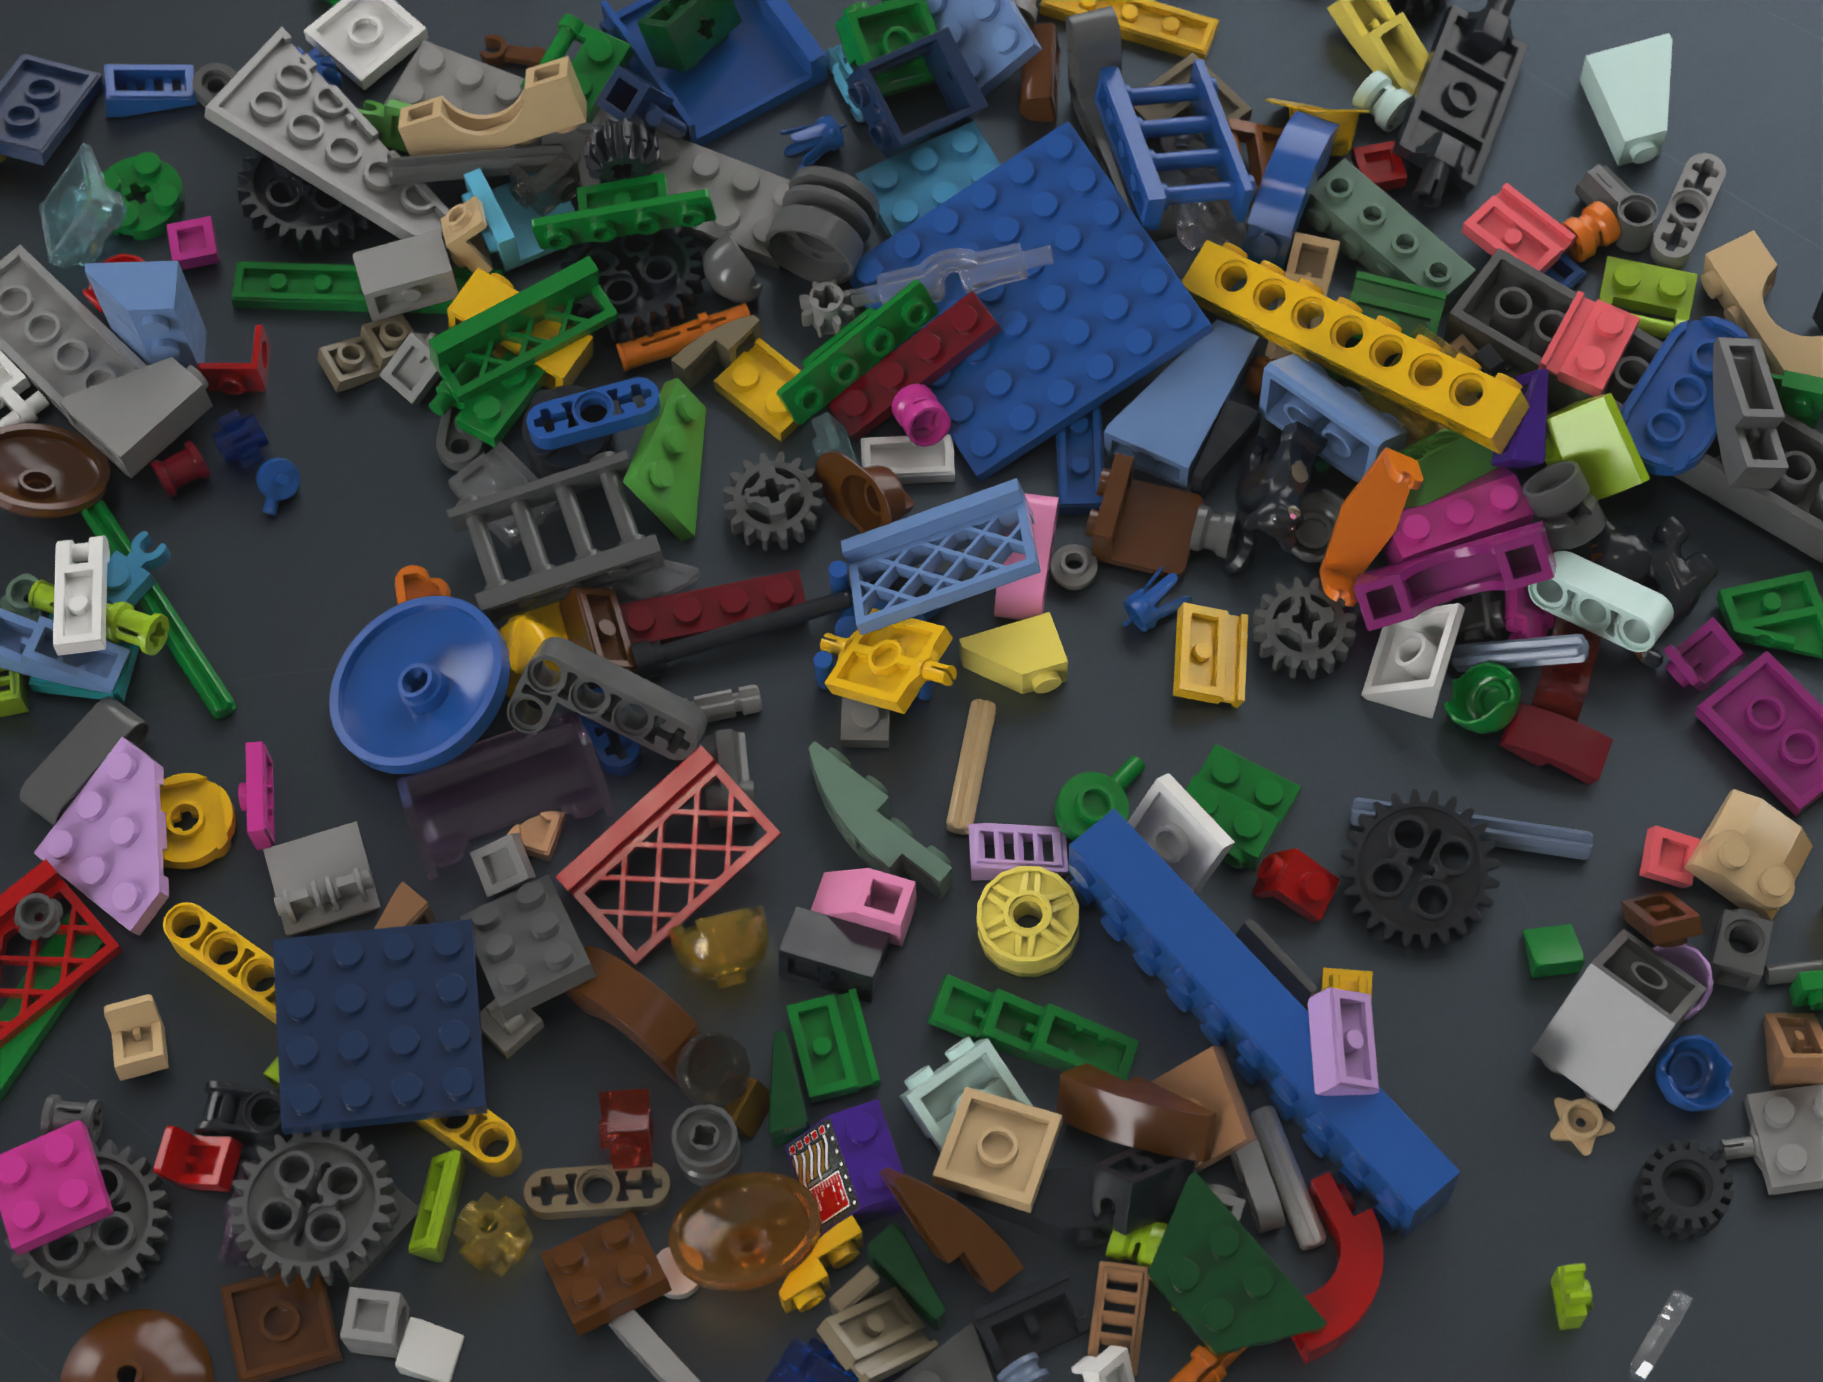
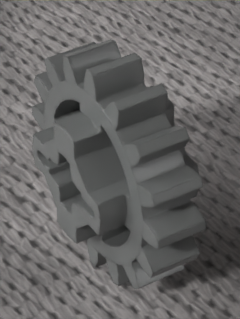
M764 452L760 453V463L757 465H753L747 459L742 461L744 473L731 472L729 477L732 487H724L723 489L724 502H726L723 505L725 518L731 520V529L734 535L744 531L745 544L749 546L756 539L762 540L763 550L765 551L769 550L772 541H779V545L783 550L788 549V539L791 537L803 543L805 541L804 528L816 531L818 528L816 516L824 514L823 500H821L824 497L822 483H816L814 468L803 471L802 458L796 457L790 464L786 463L784 452H779L775 461H769ZM770 500H777V502L770 503Z
M1294 577L1291 589L1287 590L1279 582L1275 585V598L1268 594L1262 596L1260 605L1262 609H1255L1253 624L1257 626L1253 630V641L1262 642L1259 650L1261 658L1274 656L1273 670L1277 671L1285 664L1290 667L1289 673L1291 678L1297 676L1299 669H1306L1309 678L1315 679L1317 667L1321 666L1330 674L1334 671L1335 659L1342 662L1347 660L1348 647L1354 646L1356 632L1352 630L1355 628L1356 614L1347 613L1349 607L1344 605L1345 601L1343 599L1335 602L1324 591L1320 590L1318 578H1313L1309 587H1303L1300 578ZM1290 606L1286 613H1280L1283 609ZM1299 617H1301L1302 624L1299 623ZM1307 632H1310V638H1309V639H1308V637H1307ZM1330 642L1326 647L1319 650L1322 643Z

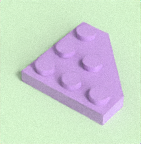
M121 737L35 850L34 854L43 861L47 859L53 868L126 929L140 936L169 898L168 877L164 876L163 851L167 850L166 814L161 811L160 786H164L163 767L132 742Z

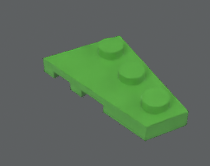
M675 378L665 382L659 394L661 401L660 414L654 421L646 425L623 483L682 542L695 537L706 407L679 378Z

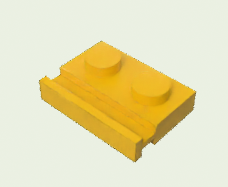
M758 338L754 341L755 345L748 352L744 351L714 380V386L717 392L782 443L799 425L793 421L777 396V391L801 372V370L762 339Z
M1183 602L1177 610L1173 696L1214 704L1225 702L1232 704L1231 707L1239 708L1245 701L1247 614L1235 616L1228 614L1226 610Z

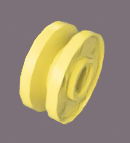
M1018 866L1001 872L985 886L977 903L978 939L985 956L998 969L1017 977H1039L1056 971L1071 958L1079 941V904L1072 887L1057 873L1039 866ZM1026 915H1033L1040 920V923L1032 928L1021 927L1016 922Z

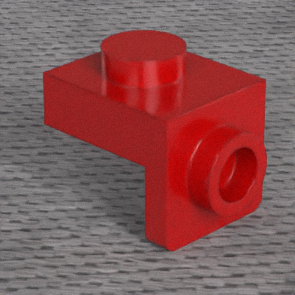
M1294 848L1274 852L1261 862L1256 873L1258 880L1252 890V894L1259 899L1274 896L1310 923L1321 921L1340 879L1302 851Z
M167 1126L157 1153L153 1171L156 1175L182 1189L230 1192L243 1143L233 1137L192 1135L177 1126Z

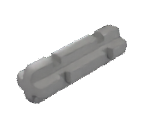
M754 684L738 687L739 692L732 693V690L728 689L694 696L695 701H691L703 710L707 723L737 717L736 712L743 711V714L747 715L762 710L760 691L758 686Z

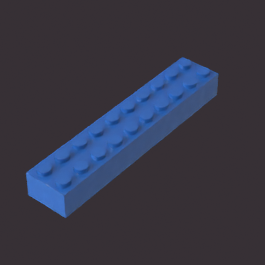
M1115 808L1070 844L1068 884L1072 887L1077 901L1085 907L1091 904L1102 916L1100 921L1107 933L1118 942L1123 939L1135 951L1133 957L1139 967L1151 977L1156 974L1168 987L1166 992L1171 1001L1181 1011L1186 1012L1190 1010L1201 1022L1200 1029L1208 1041L1214 1046L1221 1047L1223 1045L1235 1058L1233 1063L1240 1075L1250 1084L1257 1082L1270 1095L1267 1098L1270 1106L1276 1109L1277 1114L1282 1119L1288 1121L1291 1118L1304 1132L1302 1138L1314 1154L1321 1158L1326 1155L1339 1169L1337 1171L1338 1178L1350 1192L1355 1195L1361 1192L1374 1206L1372 1210L1377 1221L1387 1231L1393 1232L1396 1230L1406 1239L1449 1202L1460 1175V1170L1380 1087L1378 1093L1370 1095L1323 1096L1315 1093L1309 1012Z

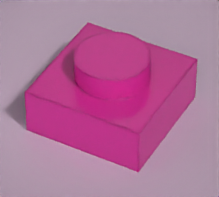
M211 216L167 224L172 261H178L182 270L220 263L215 226Z

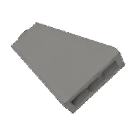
M173 357L69 394L59 401L70 424L130 478H133L213 406L205 390L209 386L205 377L192 365L185 369Z

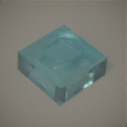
M828 412L811 420L817 436L812 439V444L818 457L828 451L840 452L857 463L847 430Z

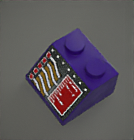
M878 1099L830 1114L785 1145L816 1241L835 1225L851 1215L857 1224L862 1226L904 1212L879 1175V1172L885 1167L904 1172Z

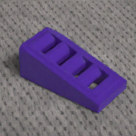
M1537 369L1516 376V381L1522 385L1521 391L1530 407L1502 454L1493 452L1491 466L1521 470L1544 463L1548 397V370Z

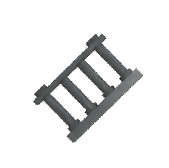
M626 450L619 453L614 451L602 452L592 457L589 463L483 498L478 495L466 497L457 502L456 507L447 509L455 534L469 530L487 584L484 587V591L476 593L475 597L479 609L492 623L562 601L574 587L601 588L665 566L656 535L653 534L645 537V535L639 534L620 479L625 477L630 465ZM603 485L621 541L617 547L600 552V550L594 549L576 494ZM556 500L559 502L577 554L573 559L574 561L557 567L549 563L531 510ZM511 515L514 516L532 569L529 572V576L512 582L504 578L487 527V523Z

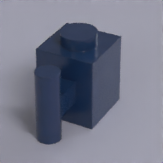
M617 65L594 104L619 121L624 117L627 118L628 122L643 120L645 127H651L654 130L658 129L674 138L683 137L687 130L684 122L667 113L674 101L673 98L642 77Z

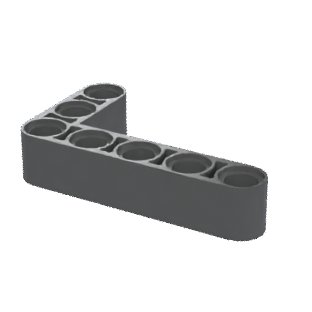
M1112 6L1066 18L1068 84L1074 110L1094 158L1134 213L1094 102L1101 68L1118 66L1122 76L1121 32L1116 13ZM1169 205L1168 210L1163 211L1159 230L1146 231L1153 242L1177 235L1176 221L1171 205Z

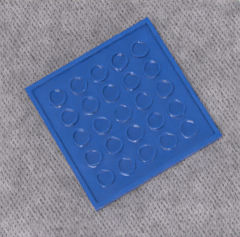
M1069 121L861 256L853 277L848 280L867 309L872 307L875 311L913 280L918 279L924 284L939 312L907 340L971 291L976 294L1002 330L929 386L951 419L949 435H951L954 443L980 482H983L1214 331L1205 314Z

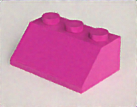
M1499 467L1426 505L1411 508L1404 507L1396 531L1384 545L1382 552L1388 564L1392 565L1532 523L1534 514L1523 494V489L1516 475L1507 468Z

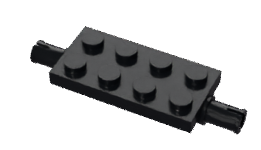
M1487 0L1485 8L1477 12H1468L1455 4H1452L1445 11L1391 151L1423 169L1416 189L1413 191L1412 199L1419 204L1423 194H1425L1426 197L1422 205L1425 208L1433 209L1439 207L1447 182L1466 193L1473 190L1478 183L1529 46L1515 38L1512 33L1511 19L1509 17L1516 0Z

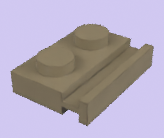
M896 1287L825 1318L816 1330L846 1372L852 1369L859 1379L858 1382H879L922 1361L939 1346L935 1339L929 1341L922 1332L925 1329V1325Z

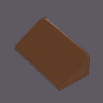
M574 587L559 605L568 640L635 674L638 669L615 589Z

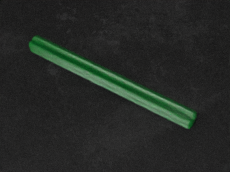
M100 499L93 506L81 511L95 536H106L110 557L116 550L126 557L132 551L131 542L103 500ZM156 582L138 602L146 614L160 613L168 618L169 633L165 642L212 716L215 719H223L235 711L236 704L234 699Z

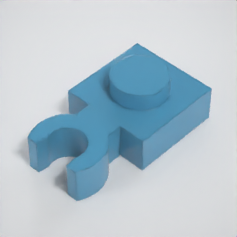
M142 531L133 539L131 544L132 551L127 557L116 550L111 555L110 562L107 563V603L114 604L115 602L125 601L135 606L156 583L149 571L161 568L169 561L171 553L167 546L161 543L155 551L145 553L153 544V540L149 533Z

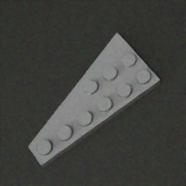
M283 27L263 45L206 106L204 118L399 239L439 230L443 242H445L440 219L447 215L449 209L424 182L390 184L387 175V160L401 156L395 150L389 151L378 139L379 132L336 85H329L316 71L317 64L307 53L302 55L291 43V35Z

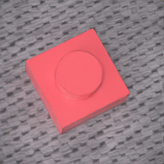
M1653 826L1647 829L1639 875L1682 889L1692 886L1694 875L1684 867L1699 844L1700 839L1660 826Z

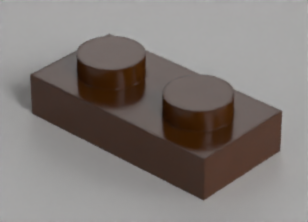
M1668 890L1621 901L1623 919L1654 945L1663 948L1677 947L1687 943L1688 937L1703 934L1700 914Z

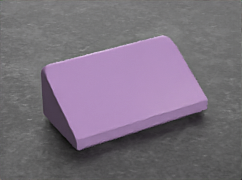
M1329 987L1311 996L1308 999L1315 1093L1323 1096L1370 1095L1378 1093L1379 1084L1371 994Z

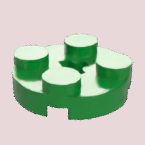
M143 152L138 156L123 159L109 167L106 171L99 173L94 179V204L97 213L107 230L119 237V233L132 235L134 240L156 238L167 232V224L178 221V212L182 207V202L185 206L186 194L178 173L170 164L160 160L159 156L152 152ZM148 192L145 195L146 202L139 204L136 200L129 202L134 194Z

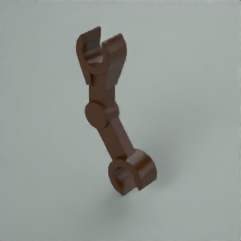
M490 34L484 37L486 48L498 49L499 51L496 53L480 51L482 63L495 68L503 66L506 62L534 67L539 64L546 50L540 46L528 48L509 45L502 36Z

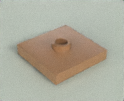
M1212 1046L1151 1081L1217 1113L1210 1160L1205 1162L1195 1161L1194 1171L1196 1173L1257 1140L1223 1047Z

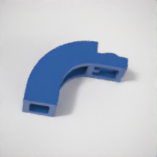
M1296 111L1290 118L1268 162L1248 218L1249 228L1242 248L1248 254L1247 259L1259 265L1262 260H1266L1277 265L1283 271L1286 269L1295 232L1298 230L1303 211L1314 184L1328 164L1339 124L1300 111Z

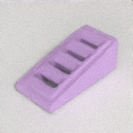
M997 823L968 824L971 881L993 880L1001 872L1018 866H1039L1057 873L1059 876H1068L1066 836L1059 827ZM1033 842L1034 861L1024 860L1023 843ZM1043 842H1052L1053 862L1044 861ZM1013 843L1014 860L1005 859L1004 844ZM994 844L995 859L985 858V845Z

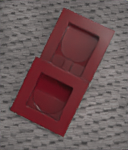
M1519 702L1517 713L1511 723L1506 726L1499 745L1538 767L1550 763L1590 785L1599 781L1613 739L1560 714Z

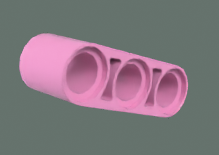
M1024 493L1033 511L1035 524H1032L1041 572L997 587L994 617L1024 620L1043 614L1058 518L1059 497ZM1011 532L1005 534V537H1008ZM1013 552L1002 565L1007 566L1022 561L1026 557L1023 554Z

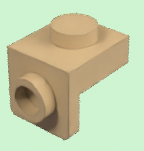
M474 196L465 203L451 208L440 221L447 251L455 264L460 268L466 266L472 273L478 267L488 273L493 270L490 254L486 250L481 236L478 234L487 227V221L482 202Z
M146 994L104 1007V1016L112 1033L114 1068L120 1081L169 1068L165 1027L152 995Z

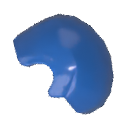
M1700 1034L1678 1036L1659 1053L1655 1068L1656 1082L1665 1099L1685 1111L1717 1109L1734 1092L1729 1085L1733 1064L1722 1054L1719 1046L1710 1039Z

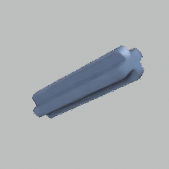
M1582 634L1457 644L1453 648L1450 660L1451 665L1458 672H1466L1471 666L1484 662H1493L1507 668L1582 663L1588 659L1589 642Z

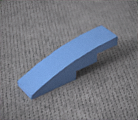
M0 608L1 668L68 686L113 693L130 655V649L106 641V650L58 656L53 647L54 620L40 616L36 622Z

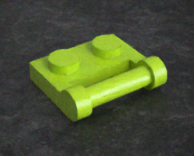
M1607 256L1598 299L1618 308L1673 318L1674 321L1671 322L1636 315L1640 317L1637 328L1653 337L1666 339L1678 324L1690 318L1698 274Z

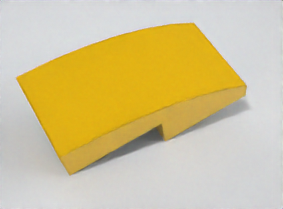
M852 1215L821 1236L795 1264L779 1291L781 1305L786 1314L798 1308L799 1312L807 1311L823 1301L826 1297L824 1292L831 1288L829 1276L825 1268L830 1265L834 1269L843 1267L859 1255L858 1249L864 1246L863 1233Z

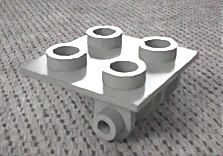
M357 821L263 849L276 896L274 897V903L278 915L282 918L287 937L381 909Z

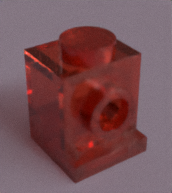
M650 1089L599 1092L602 1117L599 1120L601 1150L610 1149V1161L612 1162L613 1170L653 1167L654 1120Z

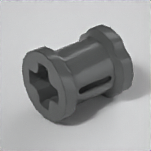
M51 1094L46 1098L41 1114L42 1136L80 1119L87 1126L89 1136L96 1144L103 1126V1102L99 1099H91L88 1103L62 1100L60 1095Z

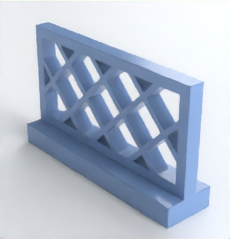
M1015 478L842 540V553L849 566L855 620L860 634H867L1040 573V564L1032 524H1035L1033 511L1018 479ZM1011 532V534L1008 537L1002 536L1004 534ZM987 545L998 547L988 560L978 558ZM967 548L963 553L958 552L961 549ZM1013 552L1023 554L1026 557L1022 561L1007 566L1002 565ZM943 561L954 563L943 576L933 573ZM922 564L918 569L913 567ZM968 568L978 570L973 578L962 582L958 581ZM899 576L909 579L899 592L889 589ZM877 580L875 584L868 583ZM924 583L934 586L928 594L913 597ZM879 599L889 602L883 610L868 615V612Z

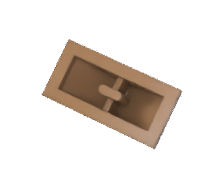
M1764 1013L1769 1088L1789 1089L1823 1084V1030L1815 1013Z

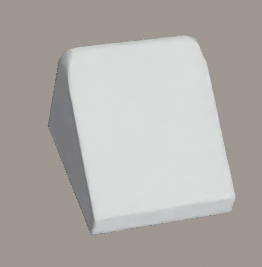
M410 1317L395 1366L400 1374L430 1382H451L465 1337L422 1319Z

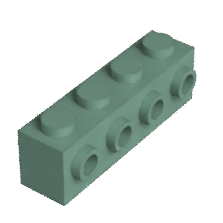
M1345 158L1314 184L1303 213L1308 223L1316 231L1325 232L1333 240L1340 241L1342 253L1351 260H1357L1371 274L1447 292L1441 319L1453 309L1474 281L1475 268Z

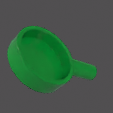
M1132 755L1111 777L1099 772H1083L1070 778L1059 791L1054 803L1055 819L1065 836L1072 841L1076 840L1114 808L1127 821L1129 802L1124 790L1145 770L1146 767L1143 761L1137 756Z

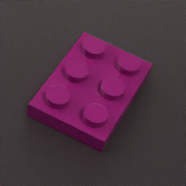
M1766 651L1699 704L1694 714L1797 817L1823 795V706Z

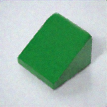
M1572 924L1522 931L1531 978L1581 972L1585 960Z

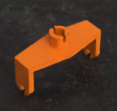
M1385 447L1341 505L1319 569L1323 591L1335 602L1341 598L1345 601L1344 605L1347 607H1354L1358 600L1353 586L1358 575L1364 573L1395 533L1410 489H1419L1424 480L1418 460Z

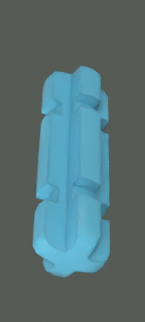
M842 45L828 48L825 51L827 67L835 75L834 80L847 105L851 106L850 111L855 120L859 123H864L866 119L861 110L852 103L848 94V85L845 81L857 68L855 64H848Z

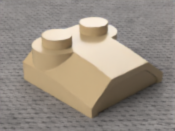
M1733 789L1727 795L1684 868L1740 909L1752 910L1760 914L1762 919L1772 921L1779 908L1792 899L1795 891V880L1813 845L1801 826L1765 800Z

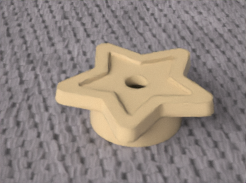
M1587 1096L1573 1101L1560 1097L1555 1098L1554 1106L1560 1120L1550 1133L1552 1140L1572 1141L1582 1155L1588 1156L1591 1154L1595 1138L1610 1134L1615 1130V1125L1603 1117L1598 1104ZM1582 1119L1585 1122V1126L1578 1127L1576 1120Z

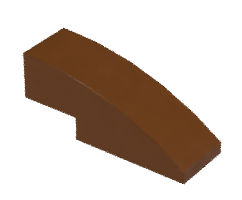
M1088 1063L1061 1073L1056 1113L1062 1115V1122L1109 1141L1140 1150L1201 1162L1210 1160L1217 1113L1139 1076L1124 1081Z
M885 1167L879 1172V1175L931 1253L948 1264L959 1257L978 1285L993 1293L1025 1268L1006 1242L980 1217L957 1200L912 1176L889 1167Z

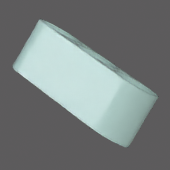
M1568 551L1553 553L1557 565L1554 578L1528 585L1530 598L1543 610L1635 652H1645L1651 649L1674 617L1672 604L1662 594Z

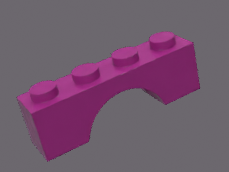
M1539 521L1359 574L1353 587L1367 631L1413 619L1432 607L1459 597L1490 590L1510 591L1555 577L1557 565L1543 521Z

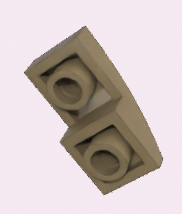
M403 313L363 324L360 336L320 347L317 360L338 393L380 377V373L410 332L414 333Z

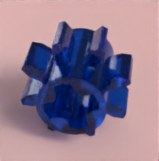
M236 409L217 419L221 430L212 434V437L227 465L239 461L245 470L264 460L260 449L269 445V441L254 414L242 418Z

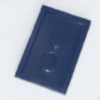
M22 53L0 81V154L45 165L103 87L102 74Z

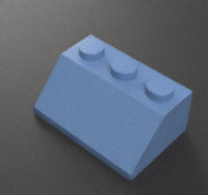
M178 261L85 263V273L112 332L147 366L173 357L185 369L189 365L197 369L198 363H205L207 330Z
M1294 353L1271 361L1264 368L1259 403L1261 416L1282 431L1286 425L1296 421L1314 429L1315 433L1328 439L1326 447L1318 456L1356 483H1359L1385 447L1397 452L1404 449L1408 431L1403 428L1401 422L1393 415L1386 412L1381 413L1369 405L1364 397L1354 388L1343 387L1330 378L1325 369L1318 363L1313 361L1307 362Z

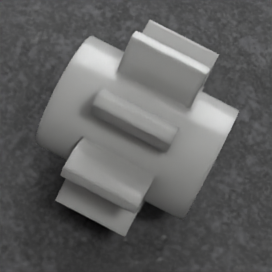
M833 279L831 282L821 283L813 281V288L810 294H803L799 297L800 308L804 310L801 313L803 327L813 325L820 338L824 334L838 333L842 330L845 321L851 322L855 319L854 307L851 306L853 304L852 290L842 292L841 288L837 285L836 279Z

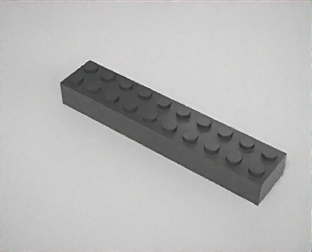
M1498 248L1450 311L1443 341L1451 344L1463 333L1477 350L1490 344L1504 361L1509 359L1515 365V368H1519L1522 374L1537 370L1544 353L1577 292ZM1639 328L1636 329L1602 395L1612 393L1620 411L1663 342ZM1548 373L1547 402L1561 409L1576 401L1594 397L1557 381V376ZM1784 413L1785 418L1776 429L1789 469L1771 489L1729 488L1718 437L1704 459L1696 467L1685 473L1673 475L1823 564V434Z

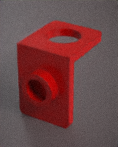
M263 325L255 326L251 363H198L197 370L209 383V386L205 389L206 391H221L230 395L242 394L245 391H266L271 345Z

